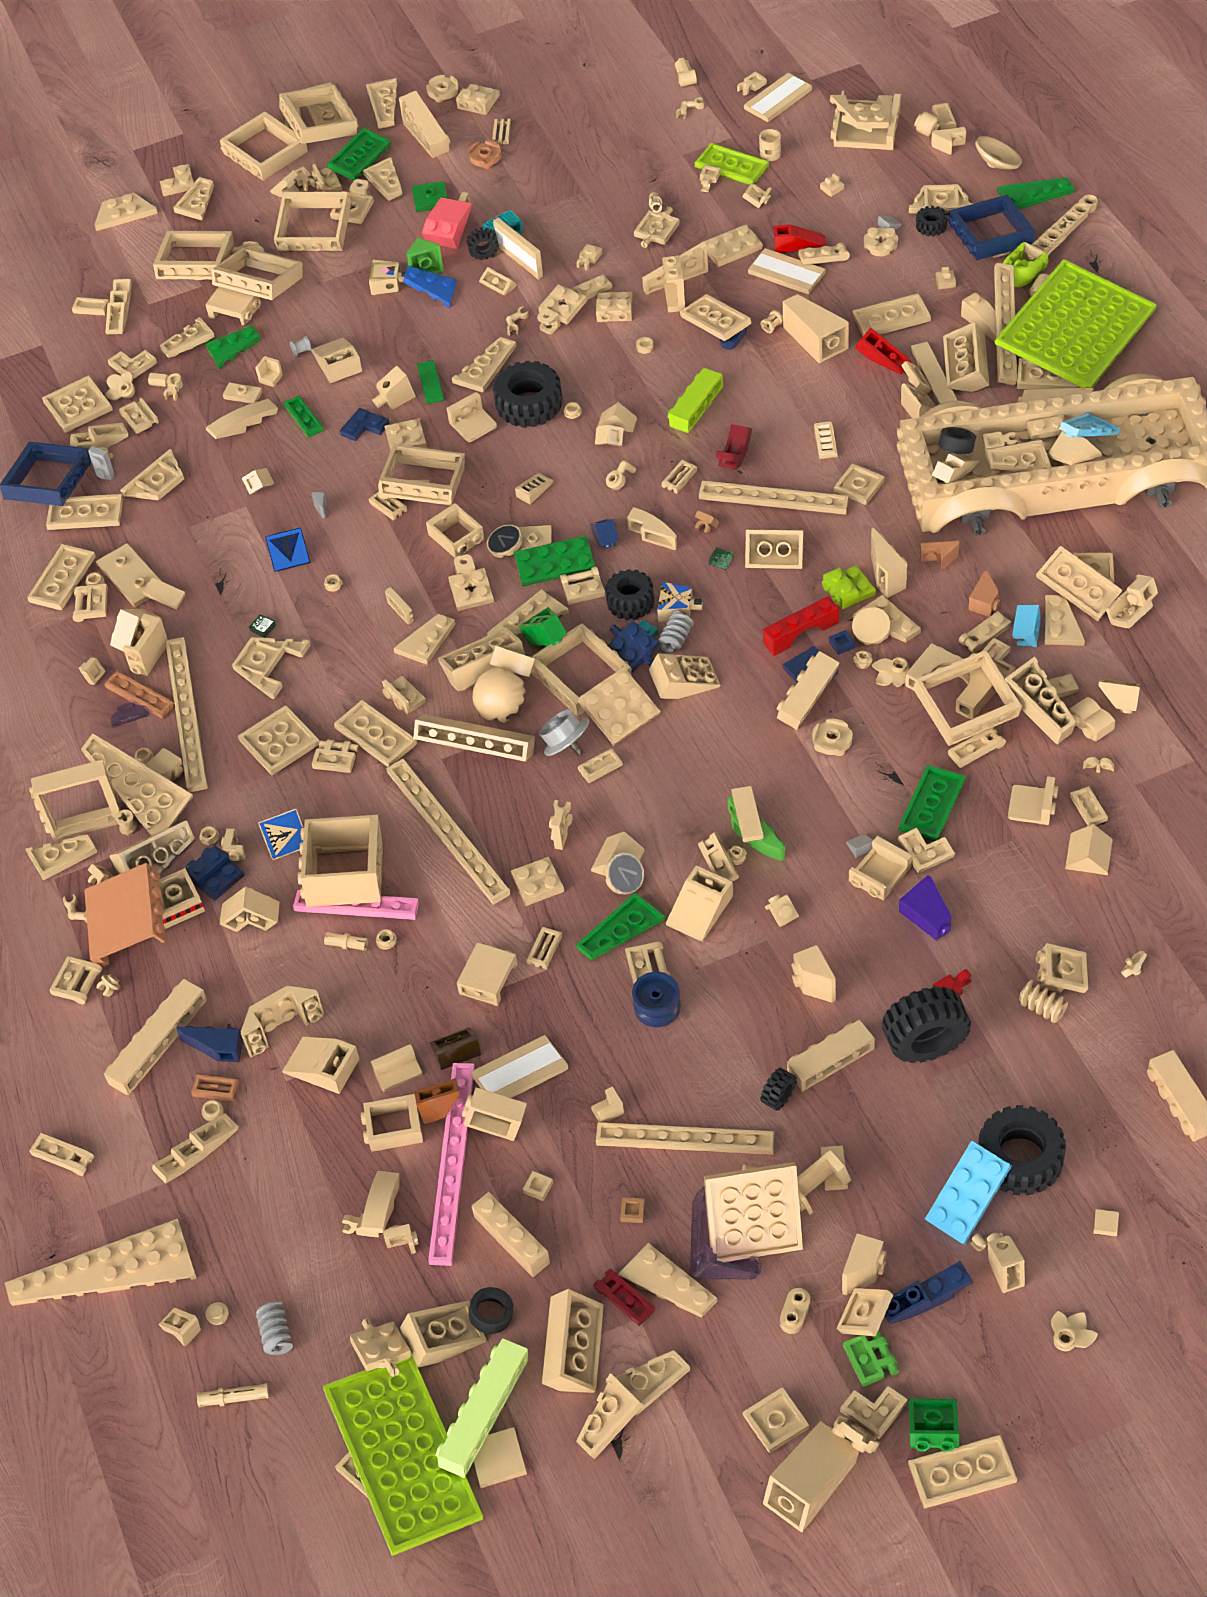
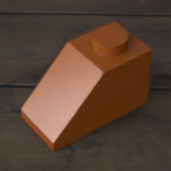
M456 1078L414 1091L416 1105L424 1124L446 1117L460 1095Z

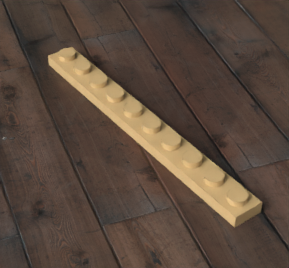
M184 637L167 640L165 642L187 790L190 793L208 789L186 641Z
M401 759L387 767L388 775L490 902L494 905L511 895L508 887L405 760Z

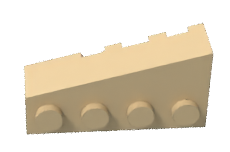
M417 91L399 97L403 124L429 155L435 158L449 152L450 139L448 135L443 132Z
M1035 656L1005 678V681L1022 705L1021 710L1057 745L1072 734L1076 721L1064 702L1060 701L1056 689L1050 685L1044 670L1040 669Z

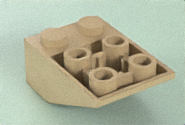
M344 338L311 349L329 383L362 372L358 353L353 345Z
M872 528L871 558L876 587L886 598H889L906 589L908 564L906 559L896 552L894 546L889 545L884 536Z
M657 654L649 668L660 698L680 699L721 686L709 657Z
M696 865L686 879L666 925L702 942L732 899L733 882Z
M302 1037L282 1072L340 1094L357 1065L359 1056L356 1046L344 1041L330 1038Z

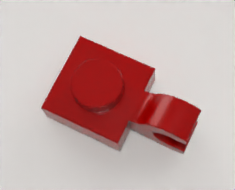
M964 969L955 978L949 974L932 985L940 988L947 987L957 992L960 996L963 994L962 987L972 982L969 978L972 975L967 969Z

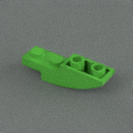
M731 796L727 799L728 811L732 815V829L742 839ZM763 819L760 820L763 839L746 843L768 857L779 861L785 860L786 846L781 839L778 840L771 825H767Z

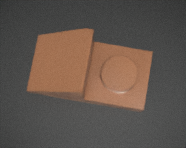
M959 541L920 543L921 562L940 560L941 571L950 565L959 554Z

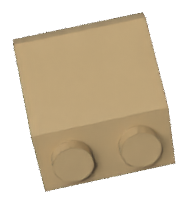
M816 945L795 953L794 963H792L794 971L792 979L795 986L800 987L803 994L831 1003L835 1002L836 979L819 947Z
M856 1234L842 1274L843 1295L851 1294L854 1288L863 1289L874 1284L877 1281L878 1275H883L886 1267L885 1258L887 1253L883 1250L884 1241Z

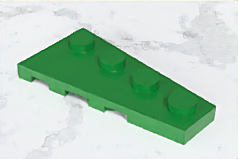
M634 893L576 944V948L592 961L665 921V915Z

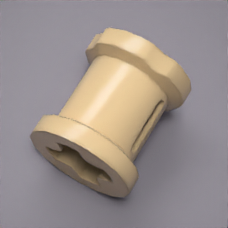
M776 310L771 311L769 317L761 321L762 329L767 333H772L777 325L783 323V316Z
M121 810L115 816L117 824L120 825L119 830L121 834L127 836L134 834L137 829V824L133 820V813L130 810Z

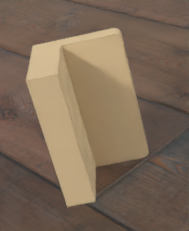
M411 1044L371 1061L374 1074L384 1092L422 1076V1070L416 1060Z

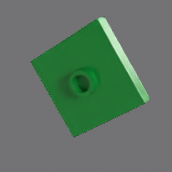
M444 181L411 186L416 212L433 210L440 198L447 199Z

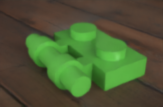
M879 1330L876 1336H872L874 1340L868 1342L865 1335L843 1342V1348L862 1387L884 1379L885 1375L882 1369H888L891 1376L900 1372L896 1365L898 1362L895 1356L891 1355L887 1347L889 1344L886 1338L882 1337ZM873 1351H879L882 1359L877 1360Z

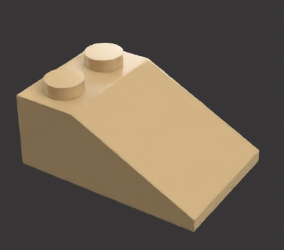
M469 1301L408 1313L400 1326V1330L418 1368L437 1364L486 1342L484 1333L477 1330L470 1322Z

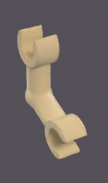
M698 97L694 101H683L681 108L676 111V118L679 115H684L685 120L687 108L703 109V98Z
M524 307L518 308L516 313L506 317L508 323L507 334L509 336L512 330L516 331L517 335L519 333L518 326L514 321L529 317V311L525 312Z
M73 894V900L67 902L64 896L63 902L68 909V918L71 920H85L87 923L86 911H76V896Z

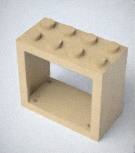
M378 815L306 819L304 828H301L303 843H300V854L302 857H299V869L301 872H298V884H302L301 898L305 899L306 907L381 902L383 841ZM368 850V871L317 874L318 853Z

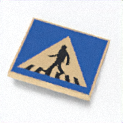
M297 809L258 822L272 861L300 851V843H303L301 839V828H303Z

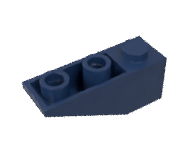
M193 1026L176 1028L181 1041L216 1061L239 1062L243 1045L240 1029L232 1027L223 1029L210 1026L205 1028Z

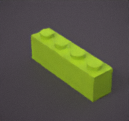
M703 368L699 374H696L694 381L691 385L687 386L685 393L682 397L678 398L676 405L668 412L670 427L686 433L691 431L723 388V375L721 373Z

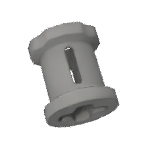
M307 336L296 342L290 341V347L294 356H298V353L306 350L311 351L312 349Z

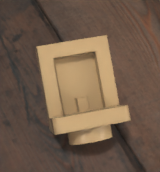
M751 183L742 197L759 208L762 203L766 204L771 197L769 192L772 188L769 187L765 192Z
M226 828L225 836L221 839L223 851L229 856L231 861L246 860L244 847L237 845L238 838L235 829Z
M778 894L768 899L770 904L766 905L765 908L766 910L770 909L779 927L799 917L788 895L781 897Z
M409 1224L402 1226L394 1225L384 1230L383 1235L387 1248L409 1243L411 1253H416L415 1245L419 1244L416 1231L412 1232Z

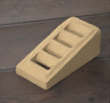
M832 422L815 423L814 436L819 459L838 457Z
M538 473L515 488L516 497L531 505L554 482L547 476Z

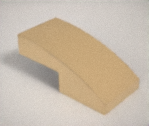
M495 645L489 664L529 677L535 658Z

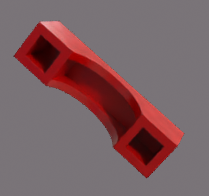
M827 596L764 628L763 644L775 656L789 649L795 638L806 629L819 627L824 631L838 624L839 607Z

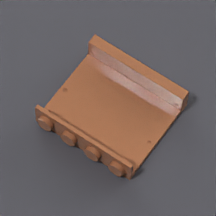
M145 863L84 889L89 952L92 962L99 964L103 968L109 965L108 955L151 937H155L162 943L165 942V927L162 916L164 911L161 906L162 893L159 886L160 874L157 869Z

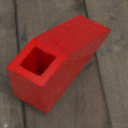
M791 224L773 226L775 252L784 253L826 246L825 235Z

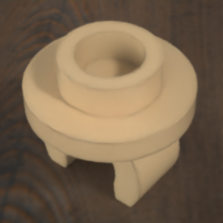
M103 974L101 977L102 981L96 987L102 991L106 987L103 995L110 997L114 990L120 988L119 980L112 974L108 976Z

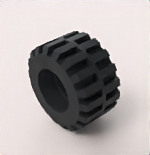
M627 569V571L621 570L618 574H613L612 578L608 579V583L605 586L607 605L611 614L617 615V618H625V620L633 618V620H636L637 617H644L645 613L648 614L650 609L653 608V582L649 576H646V573H640L636 569L634 571Z

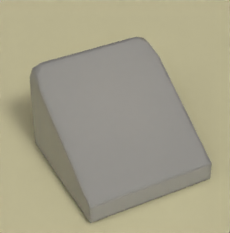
M878 216V226L881 228H893L896 230L902 226L892 216Z
M312 492L314 506L320 516L325 518L328 507L326 494L324 492Z
M865 834L846 841V844L856 858L872 850L873 840Z

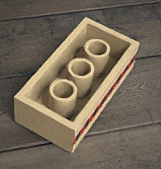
M185 868L159 879L162 893L161 906L164 911L162 915L163 925L165 929L205 912L201 899Z

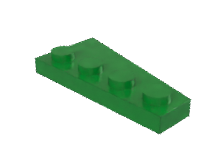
M1065 177L1002 185L997 187V192L1000 196L1008 195L1020 210L1074 193V186Z

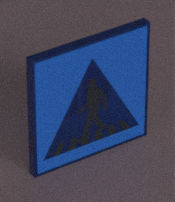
M301 527L265 536L274 572L311 563Z

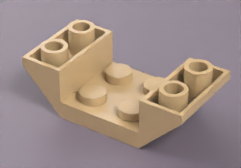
M285 986L250 1006L241 1030V1035L250 1058L261 1054L265 1049L269 1048L265 1036L266 1032H270L276 1026L291 1020L297 1014H299L306 1026L317 1022L325 1014L318 992L313 989Z

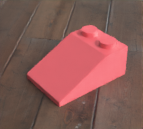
M440 198L426 218L422 230L424 239L438 243L440 246L458 249L472 203Z

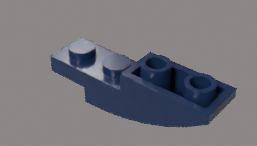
M960 1260L921 1283L916 1281L893 1294L884 1316L889 1324L912 1318L953 1299L954 1293L969 1286L973 1281Z

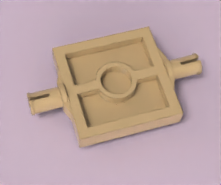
M667 206L664 212L654 213L650 210L647 212L634 230L635 237L644 239L641 242L642 247L645 246L647 248L651 241L663 245L667 243L680 224L679 218L670 216L673 211L671 207Z
M367 1318V1321L364 1319L362 1326L365 1330L350 1335V1342L366 1371L387 1368L390 1376L398 1375L399 1369L395 1364L411 1358V1354L394 1321L374 1327L371 1319Z

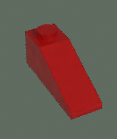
M871 327L854 347L869 360L900 375L904 372L902 364L905 361L912 362Z

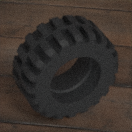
M538 361L516 362L513 366H507L506 370H502L498 374L499 376L496 377L493 385L495 407L498 415L507 423L510 422L511 425H520V427L524 428L526 426L536 427L537 424L543 425L547 420L553 419L554 415H557L562 407L563 398L559 375L553 368H549L547 364H540ZM524 392H538L532 396H518Z
M933 986L930 989L922 988L920 991L911 992L906 997L903 996L897 1003L891 1005L890 1010L886 1011L882 1021V1029L893 1054L900 1060L910 1063L934 1060L941 1055L948 1054L951 1050H955L960 1043L962 1044L965 1041L971 1028L970 1018L958 993L947 987L940 988L938 986Z
M1016 1105V1108L1011 1109V1106L1003 1108V1112L996 1111L992 1114V1119L987 1118L984 1122V1126L979 1133L978 1144L1012 1165L1000 1185L1001 1191L1006 1193L1008 1190L1013 1191V1195H1020V1193L1033 1195L1035 1190L1042 1192L1046 1190V1185L1052 1186L1056 1182V1178L1060 1176L1064 1165L1066 1140L1063 1138L1062 1128L1057 1127L1058 1122L1052 1117L1049 1119L1048 1113L1043 1110L1038 1112L1032 1106L1023 1108V1105ZM1022 1138L1035 1143L1043 1154L1033 1161L1019 1162L1007 1157L1000 1147L1011 1139Z

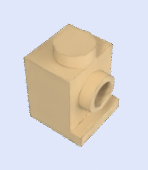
M1138 574L1136 580L1127 588L1129 593L1127 595L1128 601L1139 606H1145L1158 594L1154 578Z

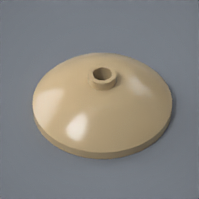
M981 136L977 139V151L990 167L1002 170H1013L1020 167L1022 163L1021 157L1007 144L988 136Z

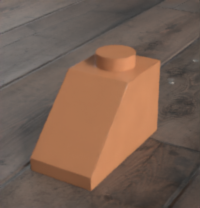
M987 571L983 572L969 597V610L990 617L994 610H998L1000 600L998 599L999 591Z

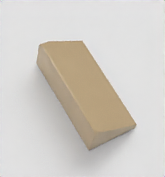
M489 267L486 268L479 280L480 283L504 296L517 286L513 280Z

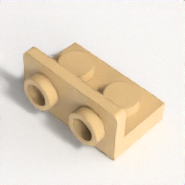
M316 164L312 165L313 171H311V175L318 191H342L335 171L329 168L318 170Z
M403 676L392 683H389L386 679L382 681L384 688L382 691L387 699L391 698L395 706L400 711L403 710L407 715L426 703L425 697Z

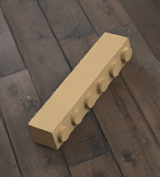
M426 714L421 715L415 720L413 738L521 761H527L533 756L535 736Z
M185 979L179 985H176L168 998L161 1002L153 1016L147 1019L143 1028L135 1033L127 1047L121 1050L117 1059L107 1067L104 1075L108 1084L129 1096L179 1036L176 1028L187 1026L207 1002L204 990Z

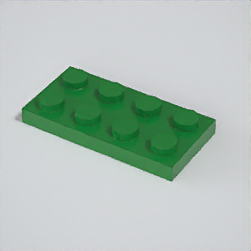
M363 128L327 163V168L354 181L363 174L364 169L369 168L391 146V140Z
M587 535L514 552L522 587L560 579V575H572L591 570L592 567H595Z
M927 765L899 824L898 831L906 833L917 828L923 839L933 842L939 840L966 781V776Z

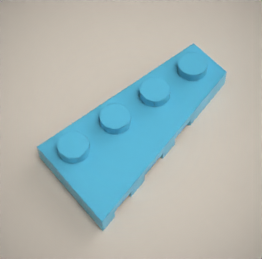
M1085 413L1063 421L1059 429L1065 431V435L1074 438L1075 436L1118 435L1121 428L1095 415Z

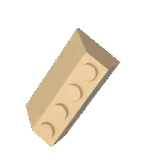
M976 322L944 335L947 387L949 389L975 392L989 386L985 334Z
M506 627L441 656L438 660L450 684L457 691H464L476 684L478 678L484 672L493 668H499L489 664L495 645L525 655L521 640Z
M570 1289L551 1296L542 1384L558 1391L596 1392L604 1304Z

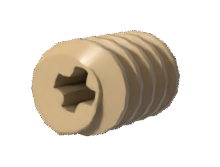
M1030 980L1021 991L1019 997L1021 1005L1023 1007L1028 1005L1029 1010L1034 1011L1036 1009L1038 1015L1043 1014L1045 1019L1051 1018L1052 1023H1057L1065 1013L1068 1002L1062 1004V996L1055 1000V992L1048 996V988L1040 992L1041 984H1037L1033 988V980Z

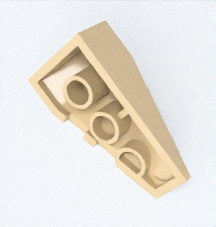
M975 292L962 300L961 316L970 323L976 322L982 332L995 342V302Z
M187 820L119 850L109 855L118 875L145 863L157 869L160 873L195 838Z

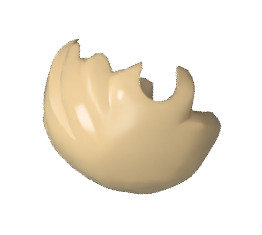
M504 668L490 669L478 678L472 694L473 704L483 718L491 721L497 718L500 722L505 723L510 720L506 717L512 713L517 714L519 705L524 702L523 695L526 693V689L523 687L524 682L513 671L505 670Z

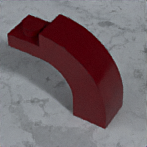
M731 424L724 450L716 451L715 458L719 459V467L737 470L741 466L749 446L752 428Z

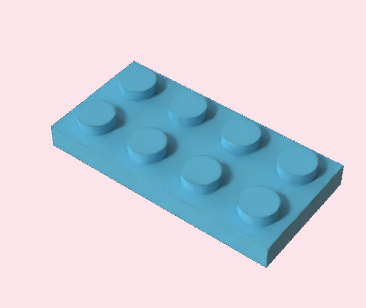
M971 1141L925 1220L960 1243L966 1244L1012 1165L974 1141Z

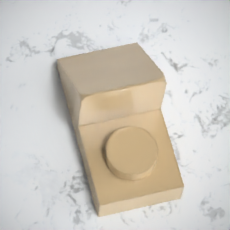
M965 127L932 131V147L951 155L952 146L965 145Z
M294 170L291 171L270 192L280 197L283 196V192H299V189L294 185V178L298 174Z
M175 1307L159 1323V1326L164 1331L175 1335L184 1346H187L201 1331L196 1316Z

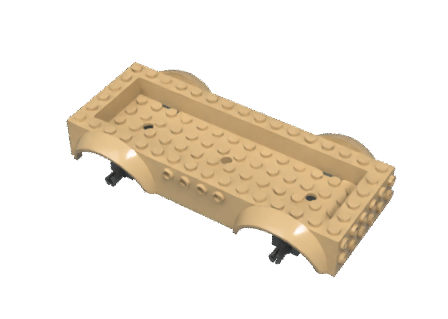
M1131 374L1112 382L1100 391L985 408L971 402L950 401L933 407L921 417L900 420V428H897V436L900 441H897V450L900 453L901 465L904 467L905 479L908 481V490L912 495V504L915 506L916 518L919 520L922 532H939L947 523L960 517L962 524H972L975 536H979V533L981 536L986 532L982 521L989 520V513H992V510L1012 511L1023 520L1027 516L1114 503L1124 505L1132 497L1144 490L1147 496H1157L1161 508L1165 506L1167 508L1172 504L1168 493L1174 492L1177 482H1197L1207 489V409L1205 398L1201 396L1200 385L1196 383L1194 377L1166 381L1150 374ZM1090 413L1121 428L1118 435L1082 437L1102 453L1101 457L1074 465L1048 458L1052 468L1032 471L991 469L982 440L983 434L1002 432V436L1007 433L1014 432V440H1017V444L1042 440L1048 456L1059 435L1031 440L1026 427L1028 421L1064 415L1065 420H1069L1082 414ZM958 427L969 430L976 435L974 450L968 455L979 460V463L961 479L946 483L932 475L938 461H946L948 454L952 453L939 446L940 434L943 428Z

